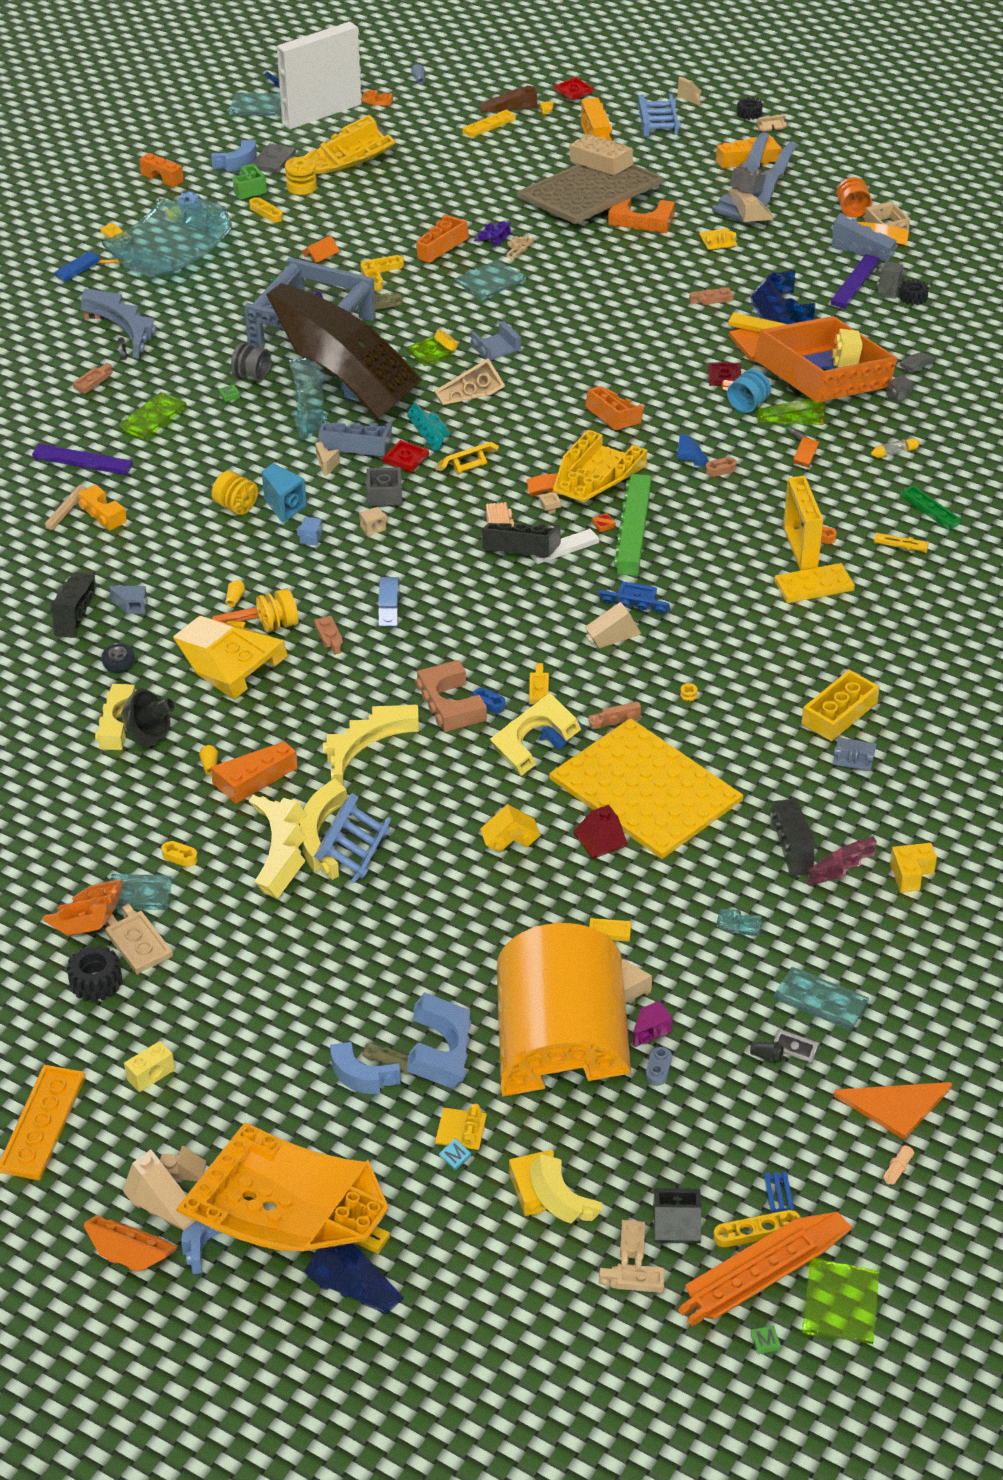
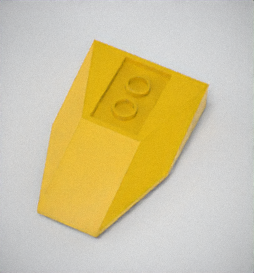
M587 430L563 456L553 492L585 502L631 476V474L647 466V450L632 445L626 453L602 446L603 435Z
M203 616L197 617L173 636L195 673L234 700L248 689L245 678L266 661L275 667L288 656L284 640Z

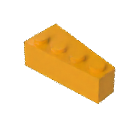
M770 135L763 151L761 160L763 165H769V162L776 163L782 151V148ZM751 137L746 140H737L736 142L717 145L716 162L722 168L741 166L749 157L756 138Z

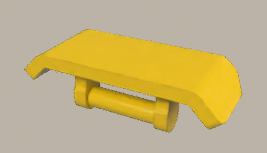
M488 442L455 453L439 461L435 468L438 471H442L449 462H452L455 472L460 474L463 471L480 465L484 466L487 464V460L483 452L494 453L498 450L499 446ZM477 453V460L460 465L458 459Z

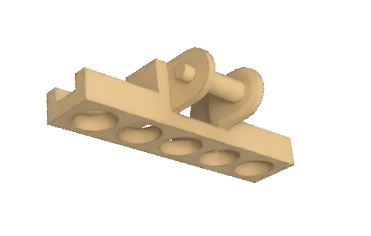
M528 235L525 238L514 236L512 238L513 241L507 242L508 246L512 248L507 253V258L512 260L517 258L534 242V237L529 238Z

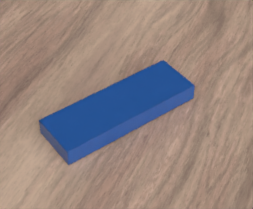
M89 251L55 271V277L66 282L100 262V258Z

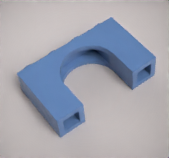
M424 992L415 1003L413 1021L440 1032L448 1042L449 1051H440L418 1042L408 1055L407 1072L452 1089L459 1082H462L466 1075L464 1065L468 1057L466 1047L470 1039L468 1036V1030L471 1026V1020L469 1019L470 1010Z

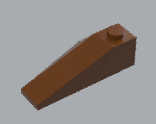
M527 85L479 103L482 113L537 108V91L535 86Z

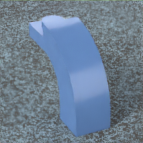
M241 140V147L234 152L212 153V168L227 169V172L241 170L242 166L251 164L257 157L256 140Z
M380 577L379 627H397L399 577Z
M352 1042L330 1045L334 1074L348 1088L361 1093L380 1094L381 1086L401 1084L399 1063L367 1066L355 1058Z
M198 1221L183 1231L181 1240L183 1255L187 1257V1265L192 1266L193 1274L202 1273V1249L205 1243L211 1237L221 1234V1232Z

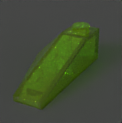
M808 398L760 408L757 412V421L824 425L825 401L817 403Z

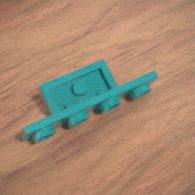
M413 403L407 417L434 451H438L444 441V437L448 438L451 432L446 427L447 425L440 420L438 414L424 412L417 403Z

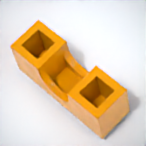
M96 484L78 493V503L81 509L87 511L92 518L99 521L109 531L127 522L125 508L117 501L107 504L105 492Z

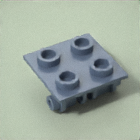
M838 737L832 764L871 771L876 744Z

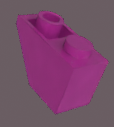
M660 1001L640 1009L633 1030L634 1047L647 1044L653 1039L672 1032L673 1018Z

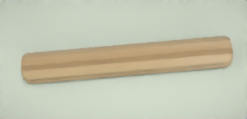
M78 485L45 522L46 529L53 530L79 501L78 493L85 490V486Z

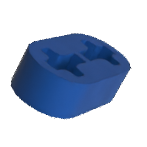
M485 688L474 690L473 696L480 695L488 711L501 713L505 710V698Z

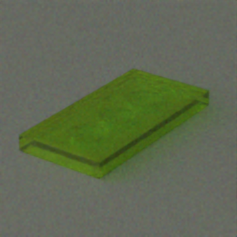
M160 392L119 424V429L146 440L187 407V403Z

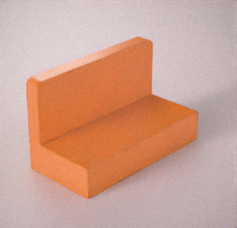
M330 235L308 246L301 252L304 257L310 254L314 262L318 263L338 253L339 248Z

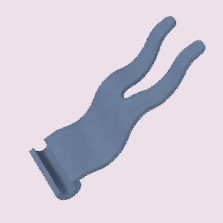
M763 132L756 138L749 157L741 166L748 167V170L759 169L764 147L769 138L768 133ZM789 142L781 151L773 167L763 173L766 174L763 191L752 194L765 206L768 205L777 180L785 172L790 157L797 148L796 142ZM730 193L724 194L719 199L718 206L713 205L712 211L749 225L755 222L743 221Z

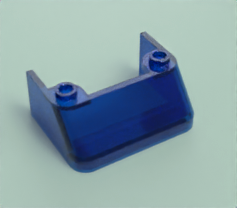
M795 270L769 274L751 294V303L761 319L784 324L814 320L815 303L799 305L793 298L783 300L781 297L783 294L794 293Z

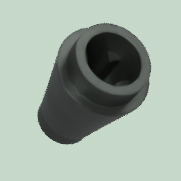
M752 1042L751 1055L773 1063L776 1061L781 1062L783 1058L784 1046L779 1044V1042Z

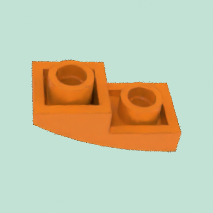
M367 90L361 98L362 102L379 106L391 105L394 99L392 93H382L379 95L378 90Z
M803 436L793 463L809 468L819 442Z
M546 474L526 479L529 494L534 496L546 491L548 493L553 492L558 474Z

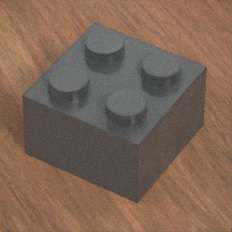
M401 467L367 468L368 506L402 505Z

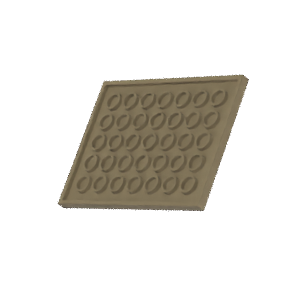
M578 164L517 191V197L573 224H577L627 199L634 198L636 195L645 193L649 189L658 187V185L664 183V177L634 164L616 175Z

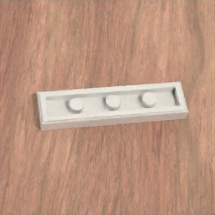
M591 529L562 538L558 548L547 558H540L538 555L530 556L537 564L597 544L599 543V538Z

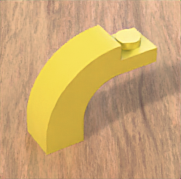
M540 1154L531 1164V1182L538 1199L547 1210L559 1219L571 1224L576 1218L592 1222L602 1211V1202L578 1196L566 1186L561 1174V1159Z

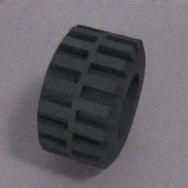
M97 945L96 947L88 946L86 949L81 948L79 949L80 952L72 954L73 957L69 958L66 968L71 991L73 994H76L77 998L83 997L84 1001L92 1000V1002H97L98 999L102 1001L107 996H113V992L119 990V986L122 984V973L118 955L116 956V952L110 951L108 947L102 948L101 945Z

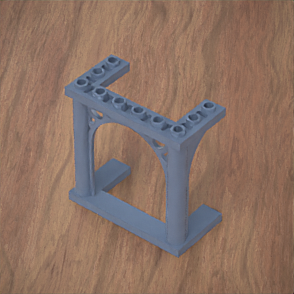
M289 257L286 260L287 267L253 304L247 303L244 306L248 345L264 348L263 324L283 329L266 295L279 284L284 283L305 291L304 278L350 289L351 291L338 306L350 313L358 306L359 318L374 321L376 319L374 278Z

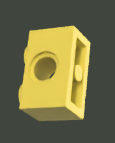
M161 1041L124 1062L126 1078L138 1092L175 1071L173 1054Z

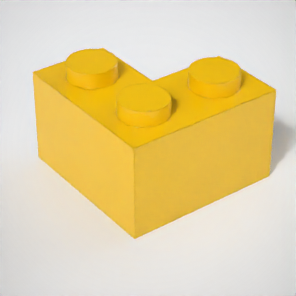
M508 804L480 829L486 846L499 853L513 840L528 847L541 835L534 818Z
M932 843L892 847L890 866L900 893L920 891L922 875L934 874L937 856Z

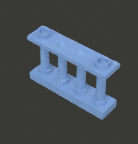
M669 94V101H647L644 95H638V110L643 136H649V132L652 129L673 128L674 134L678 135L681 123L677 118L676 100L673 99L672 94ZM649 107H669V108H652V109H649ZM650 114H670V115L650 116ZM655 121H672L668 123H652Z
M353 793L343 802L314 855L319 861L325 855L328 857L330 855L353 870L355 873L351 879L352 883L359 877L362 879L368 871L366 866L381 838H384L389 832L390 827L388 825L391 821V818L388 817L380 824L359 810L357 805H355L358 796ZM348 815H354L377 831L375 836L372 837L351 823L350 819L347 818ZM341 828H346L370 844L367 851L344 837L342 832H340ZM339 842L362 858L360 864L358 865L334 849L335 846L332 844Z

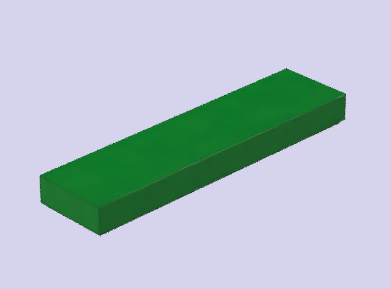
M914 485L901 491L900 496L947 530L961 524L962 519Z

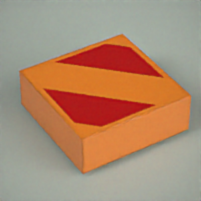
M607 513L592 518V524L599 532L615 528L614 520Z

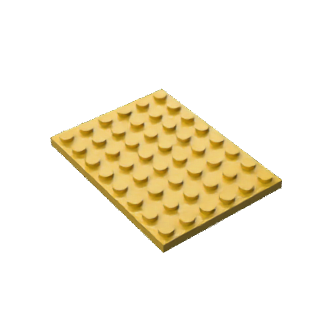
M628 719L549 773V779L592 810L609 804L619 817L623 832L661 859L743 801V794L633 719Z

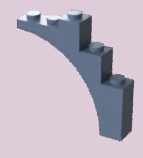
M84 288L81 297V311L103 316L123 328L132 341L133 358H139L140 353L144 352L147 340H151L152 335L156 334L154 318L140 316L138 306L124 304L122 294Z

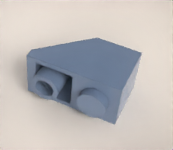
M146 586L109 587L112 603L127 614H145L148 600Z

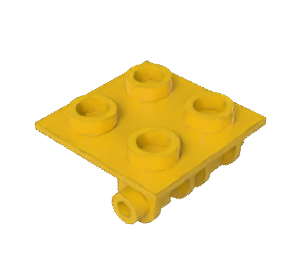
M728 228L699 232L708 250L737 246L734 240L736 233L729 231Z
M472 1104L468 1111L443 1108L435 1144L448 1146L456 1138L465 1148L479 1150L487 1113H482L478 1104Z

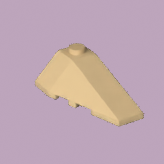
M729 189V193L744 222L773 220L770 210L751 193L739 191V189Z
M489 358L434 392L441 404L446 405L492 395L505 387Z
M149 1150L132 1163L123 1192L135 1207L139 1209L141 1207L147 1210L149 1214L157 1215L163 1218L165 1222L183 1231L196 1222V1220L176 1211V1208L186 1197V1194L152 1150Z

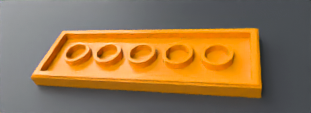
M43 1065L1 1157L0 1173L41 1181L86 1078L85 1072Z

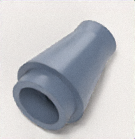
M420 64L414 65L411 73L418 84H423L425 82V69Z

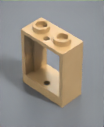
M892 201L866 207L865 222L909 230L910 218ZM891 218L894 222L884 224L881 220Z

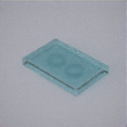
M111 874L110 881L119 879L123 881L122 892L115 909H122V906L130 904L133 909L167 910L173 881L172 876Z

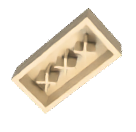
M587 134L585 137L569 145L571 162L611 175H616L633 165L632 148L617 144L614 141L605 140L604 138L595 137L592 134Z

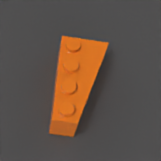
M444 214L442 220H438L436 226L431 227L429 233L424 234L416 242L418 259L426 263L433 262L439 256L452 250L458 244L463 243V241L469 238L467 221Z
M284 741L212 766V784L237 804L297 769V753Z

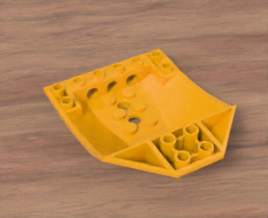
M245 1122L178 1205L176 1211L216 1231L258 1246L279 1251H308L367 1241L389 1207L369 1160L363 1162L343 1159L305 1149ZM252 1197L253 1200L247 1201L244 1198ZM266 1203H271L275 1205L276 1208L266 1210L263 1207V1205Z

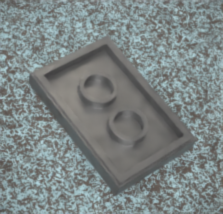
M269 143L251 164L254 163L260 171L278 174L285 166L286 161L295 155L296 148Z

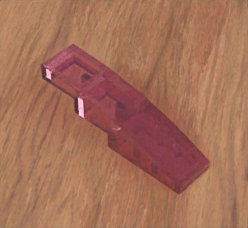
M874 836L851 843L819 861L809 869L808 886L845 877L847 869L860 866L861 859L874 856L877 843Z

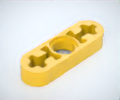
M261 198L250 199L249 203L252 211L271 222L283 220V213L279 208Z

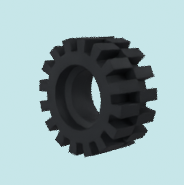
M747 97V99L743 98V100L740 99L737 102V116L743 117L744 120L746 118L747 120L758 119L762 115V101L753 97L752 99L750 97Z
M920 280L904 281L900 288V300L903 303L906 302V304L911 303L913 306L914 304L917 306L919 303L922 305L924 302H927L929 286L923 281L920 282Z

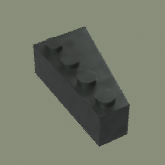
M488 523L482 529L483 549H488L490 552L504 551L507 554L521 553L524 556L538 555L540 558H547L561 543L560 524H554V527H545V524H538V526L528 527L527 524H518L512 527L511 523Z
M74 572L68 578L60 593L56 595L55 600L51 602L50 612L53 613L54 636L76 637V628L81 626V616H85L87 605H90L96 590L95 574Z
M797 799L773 801V809H770L771 821H774V827L778 834L789 875L814 874L815 839Z

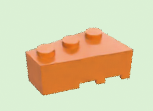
M602 386L588 389L585 407L612 429L620 430L641 423L644 410L643 405L639 404L636 406L628 398L623 400L618 397L617 393Z

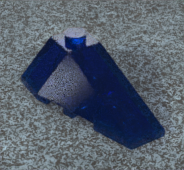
M354 1243L316 1249L304 1271V1274L320 1288L325 1290L332 1289L339 1292L340 1296L348 1298V1296L361 1301V1304L385 1314L389 1313L403 1300V1296Z

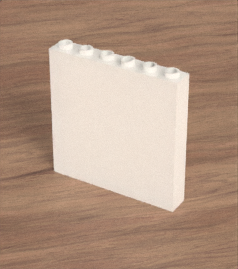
M347 22L277 46L282 124L287 128L292 129L361 105L359 30L353 23Z

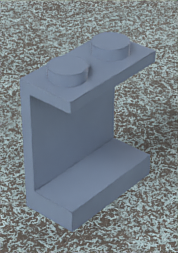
M503 321L499 323V334L485 339H481L475 332H471L470 344L485 359L489 358L491 361L521 350V336Z

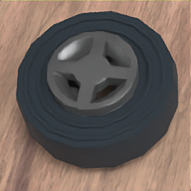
M111 645L103 651L102 663L109 671L123 672L134 665L135 653L128 645Z

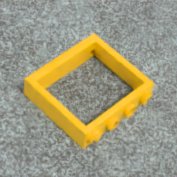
M789 477L787 481L783 529L800 571L817 568L823 518L806 477Z

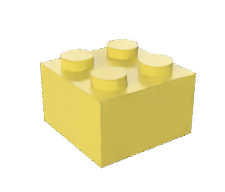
M839 329V334L835 336L836 348L832 350L831 358L834 359L833 366L840 368L859 364L863 346L859 331Z

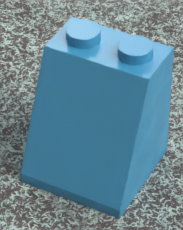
M274 463L262 471L264 499L281 522H286L306 507L304 478Z

